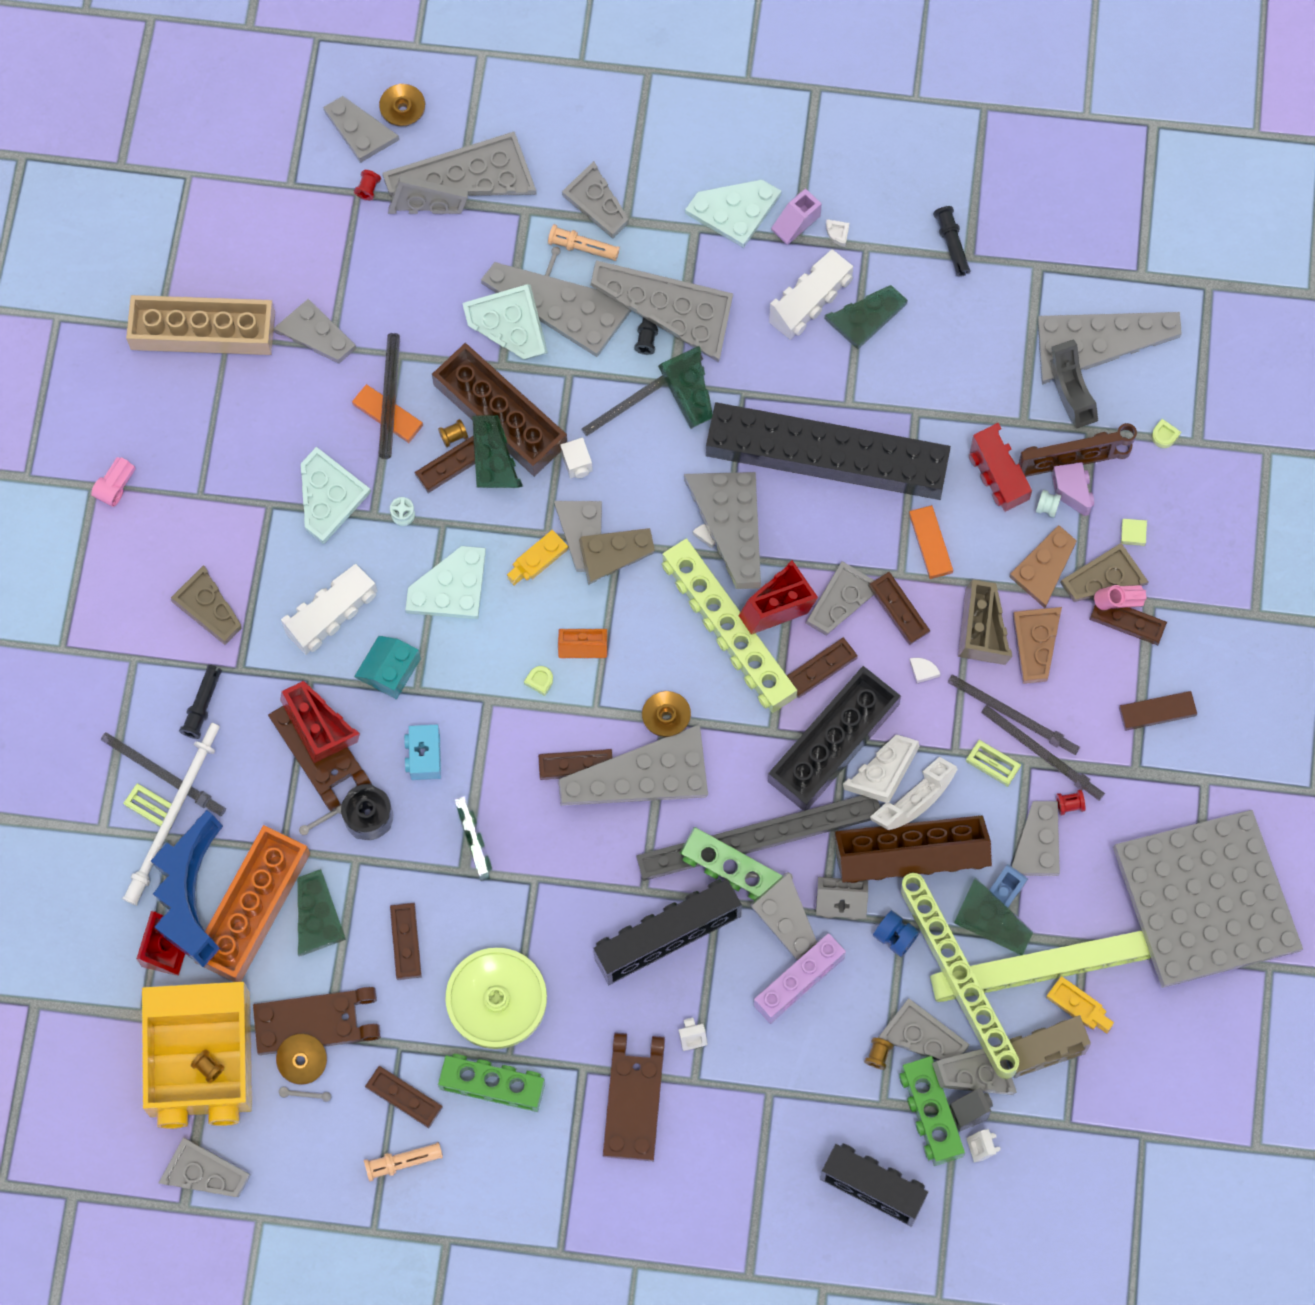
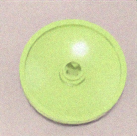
M488 948L471 954L455 968L447 984L446 1008L453 1026L466 1040L483 1048L503 1049L523 1042L538 1028L546 1011L547 991L540 971L526 956L511 949Z

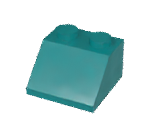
M378 636L354 677L397 699L421 660L419 649L397 638Z

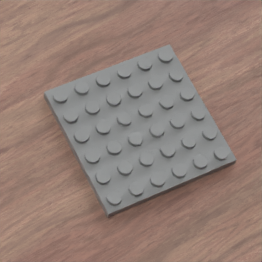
M1253 810L1122 842L1113 846L1162 988L1303 950Z

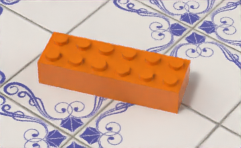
M265 825L262 826L205 930L207 935L220 949L204 968L233 982H241L310 856V851L306 845Z

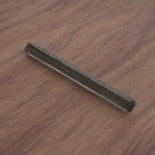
M389 333L387 335L379 440V458L390 459L392 456L400 335L397 333Z

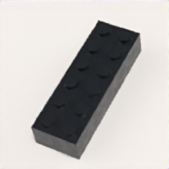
M862 666L768 773V783L803 811L808 810L900 705L901 695L866 667Z
M716 880L710 883L705 891L701 893L699 891L692 892L685 897V901L679 904L674 902L664 907V912L656 916L650 914L641 920V924L633 928L629 925L618 932L619 935L611 939L606 937L598 941L596 947L593 948L594 959L608 986L740 918L742 904L729 880Z

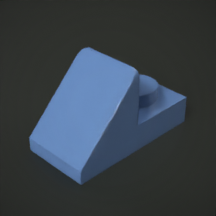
M1007 864L981 901V904L1001 918L1022 890L1028 878Z

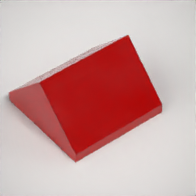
M151 911L136 959L143 968L179 976L185 953L158 932L155 926L164 915Z

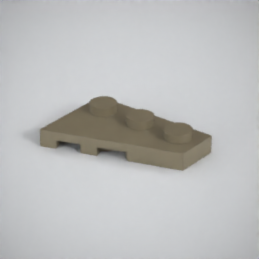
M650 528L582 536L579 539L588 585L653 554L655 551Z
M1120 543L1065 577L1060 583L1073 602L1094 598L1095 593L1099 589L1114 585L1144 586L1149 581L1123 544Z
M204 565L171 597L172 603L224 645L242 629L239 620L229 604L224 600L219 592V588L209 576Z

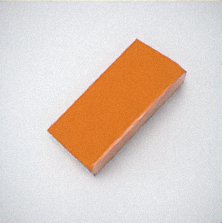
M559 629V658H607V629Z

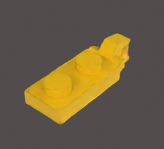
M552 529L516 559L512 564L514 568L507 574V579L514 586L523 578L526 580L531 578L533 580L569 549L568 545Z
M1062 976L1046 996L1048 1000L1073 1018L1080 1015L1083 1024L1092 1030L1097 1027L1107 1034L1113 1027L1114 1022L1104 1016L1107 1011L1102 1008L1103 1005Z

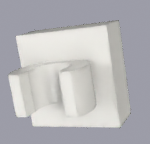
M694 1018L683 1020L685 1028L679 1029L683 1051L708 1045L704 1025H695Z
M989 1129L981 1130L966 1138L974 1163L983 1161L1001 1150L1000 1147L994 1148L992 1139L996 1138V1134L990 1133Z

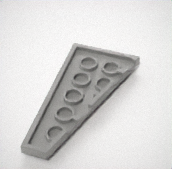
M515 132L382 173L390 197L393 196L400 175L468 191V196L537 195Z
M596 260L590 283L592 287L719 362L733 293Z
M497 262L493 263L481 279V284L495 293L530 284L539 320L595 357H598L632 311L597 289Z
M1180 312L1038 316L1042 385L1054 379L1050 360L1053 359L1052 346L1074 339L1078 346L1080 369L1087 370L1119 359L1122 355L1139 352L1140 349L1152 345L1157 346L1180 338L1182 334Z
M756 472L684 474L686 486L689 487L691 496L698 505L700 515L710 536L715 541L720 556L723 557L726 569L735 588H761Z
M700 724L686 729L675 736L663 738L559 779L560 806L706 798L708 796Z

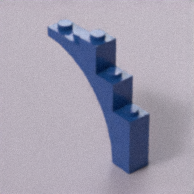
M208 810L196 820L174 847L166 843L151 860L154 866L167 877L158 886L153 895L169 910L160 919L155 928L166 940L203 968L220 949L203 929L197 914L195 901L196 880L202 859L212 840L223 827Z

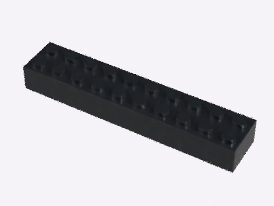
M715 402L706 442V457L941 500L951 446Z

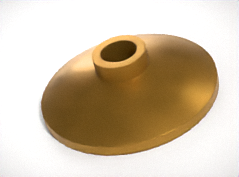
M397 84L389 87L382 94L379 109L383 118L390 124L408 126L422 117L425 111V99L421 91L409 84ZM401 107L407 108L406 110H399Z
M662 691L652 695L645 702L642 709V719L646 728L653 734L671 737L681 733L688 726L691 719V709L687 700L680 694ZM669 715L671 719L663 720V716Z
M295 1034L285 1039L279 1046L276 1064L280 1074L287 1081L304 1085L314 1082L322 1075L327 1064V1054L323 1044L317 1038L309 1034ZM297 1056L305 1058L303 1065H299L296 1062Z

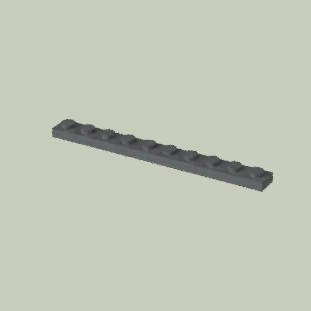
M862 795L711 836L737 851L747 854L871 821L870 816L880 809L878 800ZM684 843L636 855L642 880L646 881L695 868L682 861L684 856L679 854ZM710 847L704 848L701 852L702 859L705 862H710L714 858V851Z

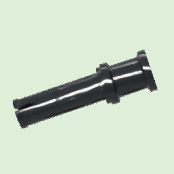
M944 206L935 210L933 215L938 220L940 236L945 238L956 276L962 277L966 275L965 271L969 274L971 270L958 235L960 227L955 222L953 216L954 209L952 206Z
M643 317L642 323L637 328L639 336L638 342L634 345V350L643 355H651L655 353L654 340L655 336L658 335V328L654 323Z
M208 665L206 667V672L193 706L187 708V718L184 725L179 729V732L184 736L192 739H199L201 733H199L204 720L208 718L206 710L219 676L222 673L220 668L216 671V666Z

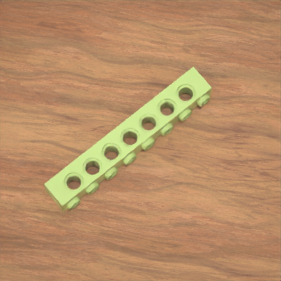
M684 539L664 552L663 563H661L664 571L669 576L672 574L676 579V587L681 594L686 593L689 597V604L695 613L699 612L704 618L702 622L709 632L713 631L715 633L717 644L722 651H728L734 668L737 671L741 669L744 673V681L751 690L755 689L757 691L760 704L765 709L769 708L773 714L796 699L797 689L757 634H750L738 616L740 614L739 609L688 539ZM690 567L692 571L690 573H682L680 569ZM702 585L706 588V590L703 592H696L694 590V587ZM711 604H716L720 609L710 611L707 607ZM724 623H730L734 626L731 630L721 628ZM744 642L747 644V647L745 649H737L735 644ZM752 661H758L761 666L753 669L748 664ZM766 680H771L775 683V686L767 688L762 683Z

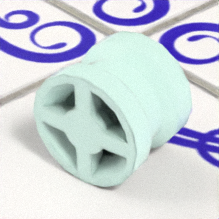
M1043 490L1036 513H1048L1050 517L1054 518L1062 495H1051L1047 490Z
M398 497L393 500L390 505V513L394 523L399 526L411 524L415 518V510L411 500L405 497Z

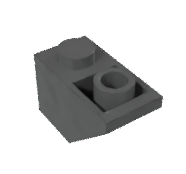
M981 1087L950 1104V1110L959 1132L987 1121L991 1113L990 1108L993 1107L989 1094L983 1093Z

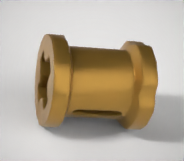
M461 419L456 420L455 424L446 428H438L446 448L450 446V443L459 439H468V434Z
M874 1037L871 1041L873 1045L869 1057L865 1058L864 1063L876 1069L884 1070L887 1066L885 1061L889 1050H892L894 1045L886 1040Z
M206 1049L191 1063V1067L193 1069L197 1068L206 1077V1081L209 1084L216 1080L225 1068L222 1064L219 1065L209 1056V1051Z

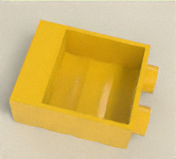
M244 982L142 987L143 1109L150 1118L157 1117V1127L164 1129L184 1128L188 1126V1115L208 1114V1124L229 1126L239 1123V1112H252L250 992ZM205 1049L209 1051V1056L215 1062L225 1067L217 1079L210 1084L197 1068L193 1069L191 1067L192 1061Z

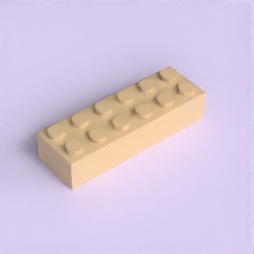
M131 295L126 339L131 350L272 355L275 309L272 300Z

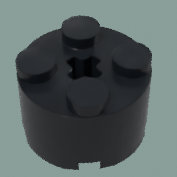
M370 784L356 786L347 793L341 804V814L345 826L355 838L374 840L390 830L393 821V810L387 794L379 788ZM369 809L370 814L365 815V810Z

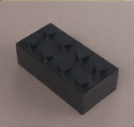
M842 1143L841 1146L835 1144L821 1171L820 1180L912 1227L929 1191L925 1190L926 1186L914 1179L909 1182L901 1177L902 1173L891 1167H888L886 1170L878 1166L879 1162L870 1156L865 1155L863 1158L855 1154L856 1150L847 1144Z

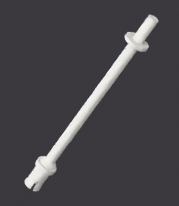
M210 724L202 743H194L198 751L140 870L135 874L132 873L130 877L132 881L122 898L124 901L137 906L145 886H149L148 874L153 866L151 860L161 850L207 753H215L211 745L220 728L217 724Z

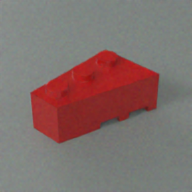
M998 422L973 435L969 459L974 467L978 466L981 471L980 476L986 487L990 486L993 491L992 496L997 506H1002L1006 512L1030 500L1032 489L1019 463L1015 464L1008 451L1012 450L1009 443L1004 445L999 435V430L1002 428Z
M791 560L771 581L748 599L738 616L752 635L808 614L818 596L794 561Z
M302 681L281 691L280 701L314 763L358 742L360 733L355 728L353 729L338 712L333 711L326 704V701L306 682Z

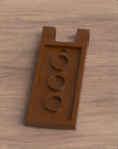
M1124 423L1114 433L1100 432L1090 438L1041 448L1036 446L1028 447L1021 452L1018 463L1025 477L1052 472L1054 466L1081 462L1083 465L1115 458L1126 459L1131 454L1132 443H1134L1137 436V429L1130 423ZM1128 430L1133 434V437L1130 439L1122 437L1120 432ZM1125 445L1129 450L1127 452H1119L1116 446Z
M281 706L268 714L269 719L330 812L341 805L331 790L334 786L349 777L353 778L357 786L363 784L372 785L348 747L314 763L285 708ZM337 770L338 774L332 775L331 772Z
M364 987L354 991L253 1004L257 1054L260 1056L277 1053L282 1042L295 1034H309L317 1038L324 1047L380 1039L379 1024H367L357 1027L355 1005L375 1003L377 1001L376 988ZM348 1014L349 1019L343 1020L342 1016Z
M615 1032L603 1157L654 1162L665 1037L652 1036L650 1058L626 1056L627 1033ZM635 1064H639L641 1068L639 1070H634L633 1066Z

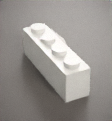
M833 249L812 266L810 275L804 273L798 279L794 289L789 286L783 292V297L780 301L774 299L770 303L769 323L790 340L795 335L799 336L805 330L807 322L811 318L813 320L820 315L822 307L826 303L830 304L836 298L839 289L842 286L844 288L847 287L853 279V265Z
M357 564L353 565L332 581L329 590L326 588L321 589L315 594L313 602L309 605L302 603L296 608L298 612L290 618L286 615L281 619L286 636L305 655L310 651H316L321 646L322 640L328 635H334L339 630L340 624L346 619H352L357 614L358 608L364 603H370L375 598L376 592H378L375 582Z

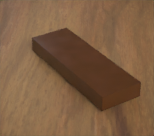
M473 435L417 470L415 476L427 493H430L486 458L488 453L477 437Z
M887 572L868 585L909 645L931 631L890 572Z
M1096 604L1089 619L1157 646L1167 624V621L1132 608L1101 610Z
M843 637L788 674L787 677L797 689L798 699L856 660L858 655Z
M1191 691L1119 706L1125 731L1197 716Z
M612 749L538 754L540 780L561 779L612 759Z
M415 903L390 905L396 979L422 978Z
M378 1066L365 1086L366 1089L428 1129L443 1108L442 1105L381 1066Z

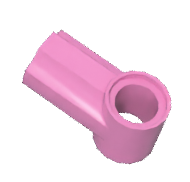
M117 457L104 478L101 477L96 481L91 495L115 507L123 495L124 486L135 471V466L128 460Z
M1114 585L1099 589L1094 596L1095 604L1101 610L1142 607L1147 599L1146 590L1141 585Z

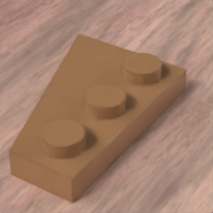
M1058 525L1010 573L1009 577L1041 606L1046 608L1077 540Z
M1062 607L1016 611L1013 613L1023 684L1046 682L1048 680Z

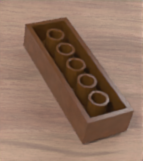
M466 342L432 373L434 386L534 477L561 452L560 445L568 442L567 434Z
M983 815L907 823L891 830L878 826L835 831L836 858L842 883H857L862 880L871 879L882 880L890 877L904 878L910 873L931 875L935 872H957L963 869H982L992 866L991 839Z

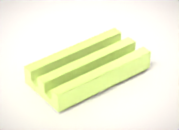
M978 740L966 759L967 763L1007 787L1021 768V764L981 740ZM982 749L990 755L994 756L995 758L999 759L1000 761L1004 762L1005 764L1009 765L1013 768L1012 771L1002 766L998 762L994 761L993 759L987 757L986 755L982 754L978 750ZM974 756L989 764L990 766L994 767L995 769L999 770L1000 772L1004 773L1008 777L1003 776L1002 774L998 773L997 771L974 758Z
M137 783L123 803L124 806L161 827L162 820L133 804L132 800H135L164 819L167 815L166 812L136 794L139 791L167 809L170 808L171 803Z

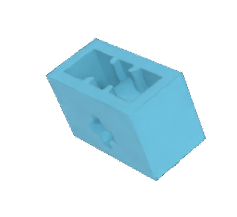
M409 726V734H404L405 749H409V758H405L406 773L410 772L412 780L441 779L439 726ZM421 749L426 750L424 752V756L419 755L421 753Z

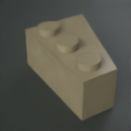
M972 579L966 587L958 657L1006 665L1013 657L1007 641L1008 634L1003 623V611L996 583Z
M1081 1016L1061 1021L1049 1028H1040L1024 1038L1017 1036L1010 1039L1009 1041L1019 1058V1066L1013 1077L1017 1078L1086 1054L1091 1042ZM1007 1060L1008 1063H1009L1010 1069H1012V1068L1014 1067V1066H1013V1063H1012L1011 1061Z

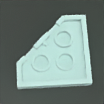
M764 180L697 192L685 209V214L744 248L778 201L782 191Z
M530 284L462 303L469 327L514 352L522 359H529L548 353Z
M316 447L301 463L304 523L306 531L325 544L366 499L371 490Z
M461 546L409 586L406 613L478 619L486 548Z

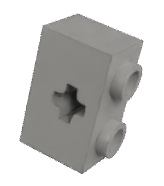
M818 877L816 916L824 918L846 917L851 920L866 919L868 880H862L857 883H842L841 878Z

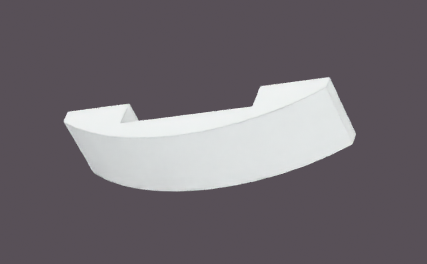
M941 757L937 758L922 771L925 779L895 805L885 803L870 816L871 820L887 830L895 829L911 822L925 812L941 796L956 774L957 766Z

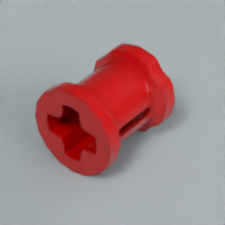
M364 170L361 172L362 178L358 187H355L354 194L361 199L370 201L374 198L373 192L377 183L381 181V177L371 170Z
M1077 790L1076 793L1067 795L1056 794L1058 811L1061 816L1065 815V812L1076 810L1085 812L1086 805L1082 790Z

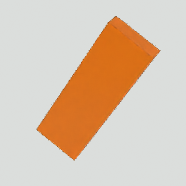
M367 384L352 401L356 408L408 443L423 427V422Z
M933 506L909 511L929 579L952 574L953 567Z

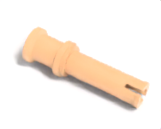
M553 224L548 238L549 245L557 244L566 247L569 251L578 249L593 255L612 259L613 261L617 260L620 250L618 246L580 236L576 230L567 231L558 228L555 224ZM587 244L605 249V251L589 247Z
M438 1142L394 1156L387 1153L384 1157L369 1161L365 1159L364 1164L369 1182H371L376 1177L387 1174L393 1176L396 1170L441 1159L443 1156Z

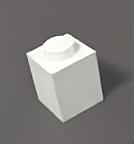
M583 437L560 445L561 455L570 479L574 477L583 478L590 472H593L592 461Z

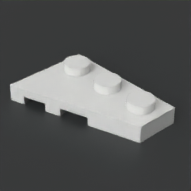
M896 734L876 753V757L868 765L864 764L858 769L859 773L854 778L848 779L843 783L844 790L889 803L920 747L919 741Z

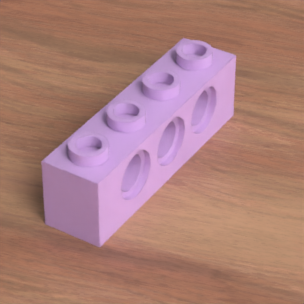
M828 933L754 999V1007L771 1024L845 959L846 951Z

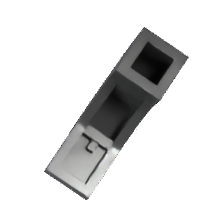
M1073 339L1052 346L1053 359L1050 360L1057 391L1070 420L1076 429L1097 422V404L1089 393L1081 373L1077 343Z

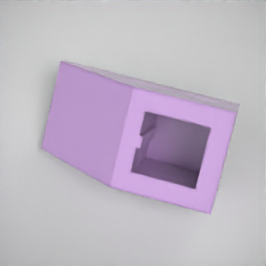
M805 188L788 203L771 230L788 245L821 216L822 203Z
M1082 462L1054 466L1052 480L1055 494L1062 495L1060 499L1062 502L1083 516H1088L1091 507L1094 506L1093 493L1088 492L1087 484H1090L1088 470H1084Z

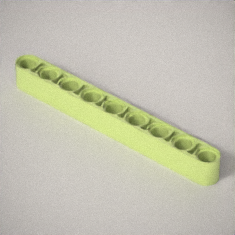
M917 873L906 875L902 881L901 894L994 1071L1003 1079L1012 1078L1019 1066V1058L924 879ZM915 883L919 886V890L915 892L909 891L906 885ZM920 905H927L931 911L924 914L918 910V907ZM939 927L943 933L936 936L931 934L929 929ZM946 948L951 949L954 952V956L950 958L944 957L941 951ZM958 970L965 973L966 978L957 980L952 973ZM974 993L978 1000L969 1002L965 999L964 995ZM985 1015L989 1018L990 1022L985 1025L980 1024L976 1017ZM996 1037L1001 1041L1002 1045L993 1047L989 1044L988 1039ZM1002 1060H1009L1013 1063L1014 1067L1010 1070H1005L1001 1067L1000 1062Z
M1142 931L970 967L983 992L988 993L1056 979L1061 976L1065 977L1143 961L1151 958ZM958 970L952 973L957 980L966 978L965 973ZM943 972L930 976L936 1002L956 999ZM967 993L964 997L974 996L975 994Z

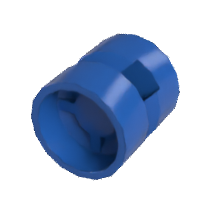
M891 910L881 921L873 937L882 944L889 943L890 950L902 957L912 946L920 931L910 923L904 924L903 918Z

